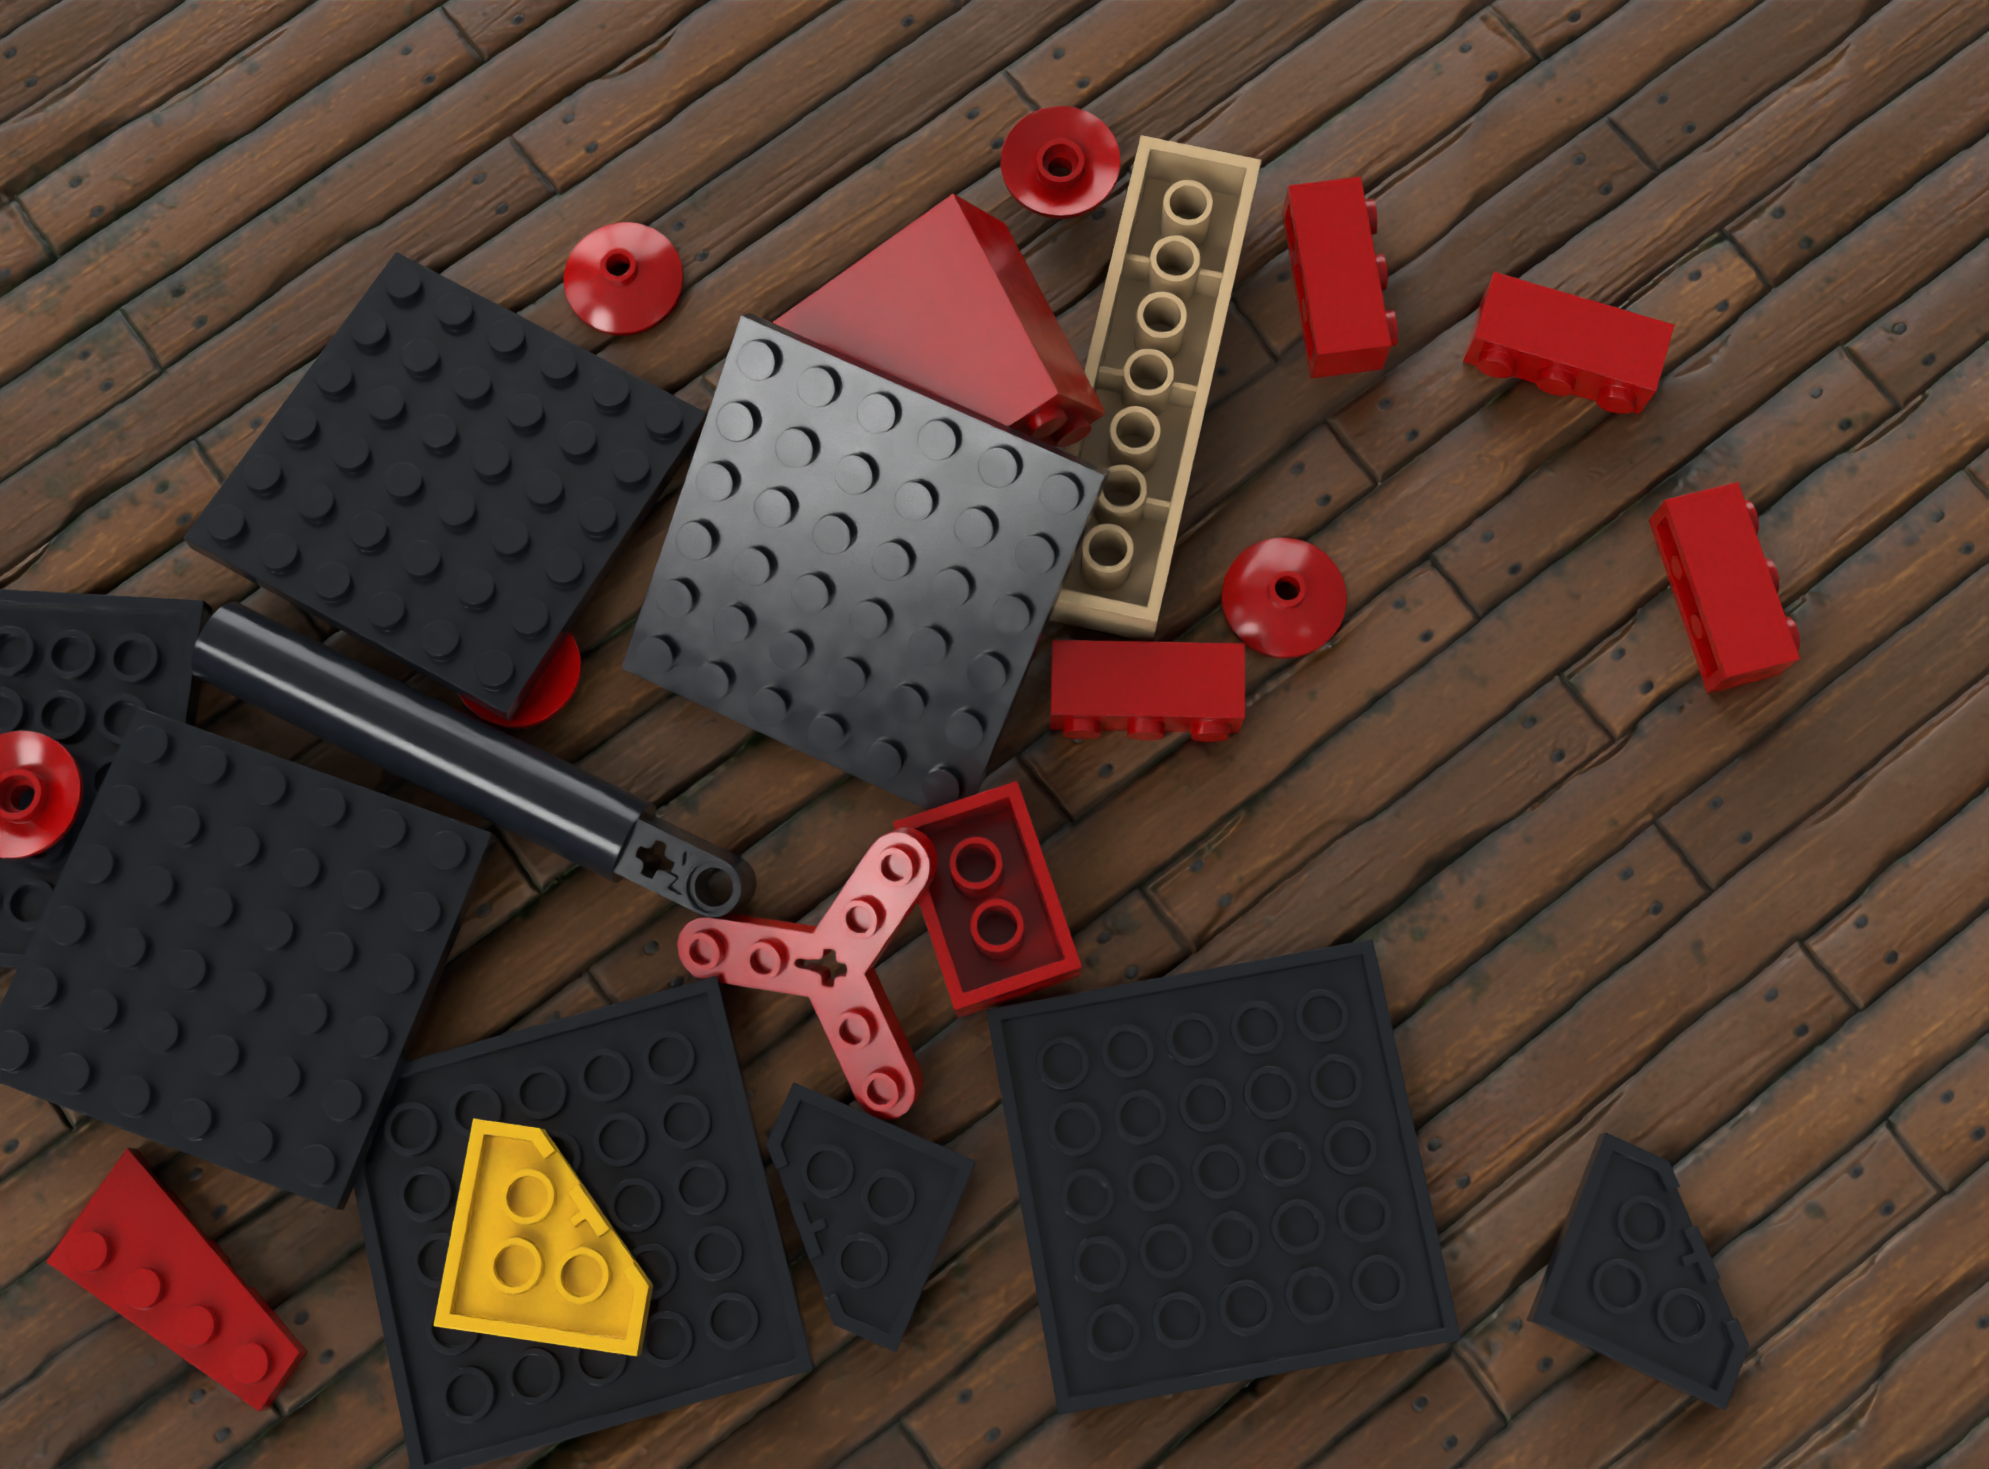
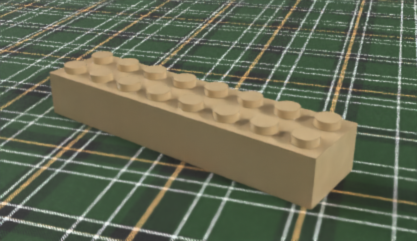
M1143 135L1140 137L1084 370L1106 415L1090 424L1092 430L1085 438L1073 445L1067 446L1065 452L1110 471L1049 619L1051 621L1146 642L1154 641L1261 164L1260 159Z

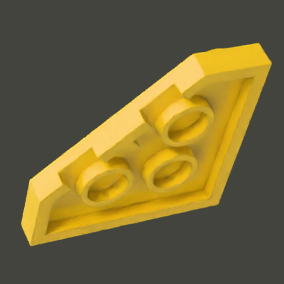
M473 1119L433 1326L640 1356L642 1354L653 1284L545 1129Z

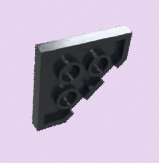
M793 1082L766 1145L775 1169L778 1171L807 1255L811 1259L831 1319L835 1326L897 1352L977 1162Z
M1601 1133L1595 1143L1526 1321L1715 1408L1726 1410L1749 1348V1343L1738 1318H1733L1718 1284L1717 1280L1720 1277L1698 1226H1693L1677 1190L1680 1185L1668 1160L1613 1135Z

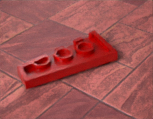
M127 1148L46 1262L259 1412L268 1410L308 1351L254 1287H249L228 1263L231 1259L215 1240H209L187 1214L189 1209L173 1190H167L149 1169L152 1165L141 1152L135 1148Z

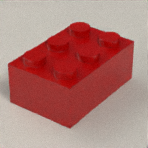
M1018 781L892 822L894 829L900 827L914 828L924 833L933 842L938 854V870L933 881L918 902L957 1019L1081 976L1082 965Z

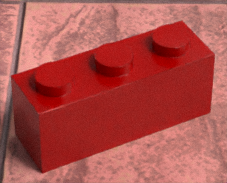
M1361 176L1288 185L1282 218L1310 379L1382 370L1391 347L1397 346L1398 325L1394 310H1385L1382 291L1387 289L1388 272L1384 254H1375L1372 235H1376L1378 226L1374 199H1365Z
M1494 272L1482 296L1462 362L1477 366L1480 372L1491 377L1509 378L1512 376L1536 383L1540 390L1551 395L1567 396L1573 394L1596 401L1600 408L1608 412L1617 414L1633 412L1640 414L1657 390L1675 324Z
M1739 482L1665 499L1648 521L1707 694L1779 676L1800 660L1798 654L1800 636L1793 619L1785 616L1777 593L1780 585L1778 572L1773 561L1768 557H1764L1757 537L1759 520L1754 505L1750 500H1744Z
M1052 640L1050 729L1063 730L1064 737L1071 739H1095L1101 737V730L1127 731V737L1130 739L1152 741L1165 738V732H1191V739L1218 742L1229 739V733L1240 732L1245 719V643Z

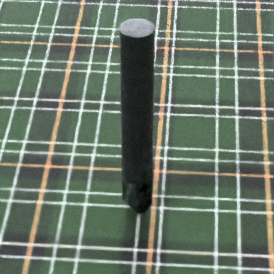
M232 601L220 607L207 621L196 641L191 662L192 672L196 678L614 883L620 882L625 877L706 917H719L742 909L752 900L757 885L756 875L751 865L745 859L657 817L655 804L239 602ZM667 845L665 856L674 862V866L660 870L662 859L654 854L655 847ZM715 868H720L728 873L733 883L732 895L726 903L715 899L708 887L709 876Z

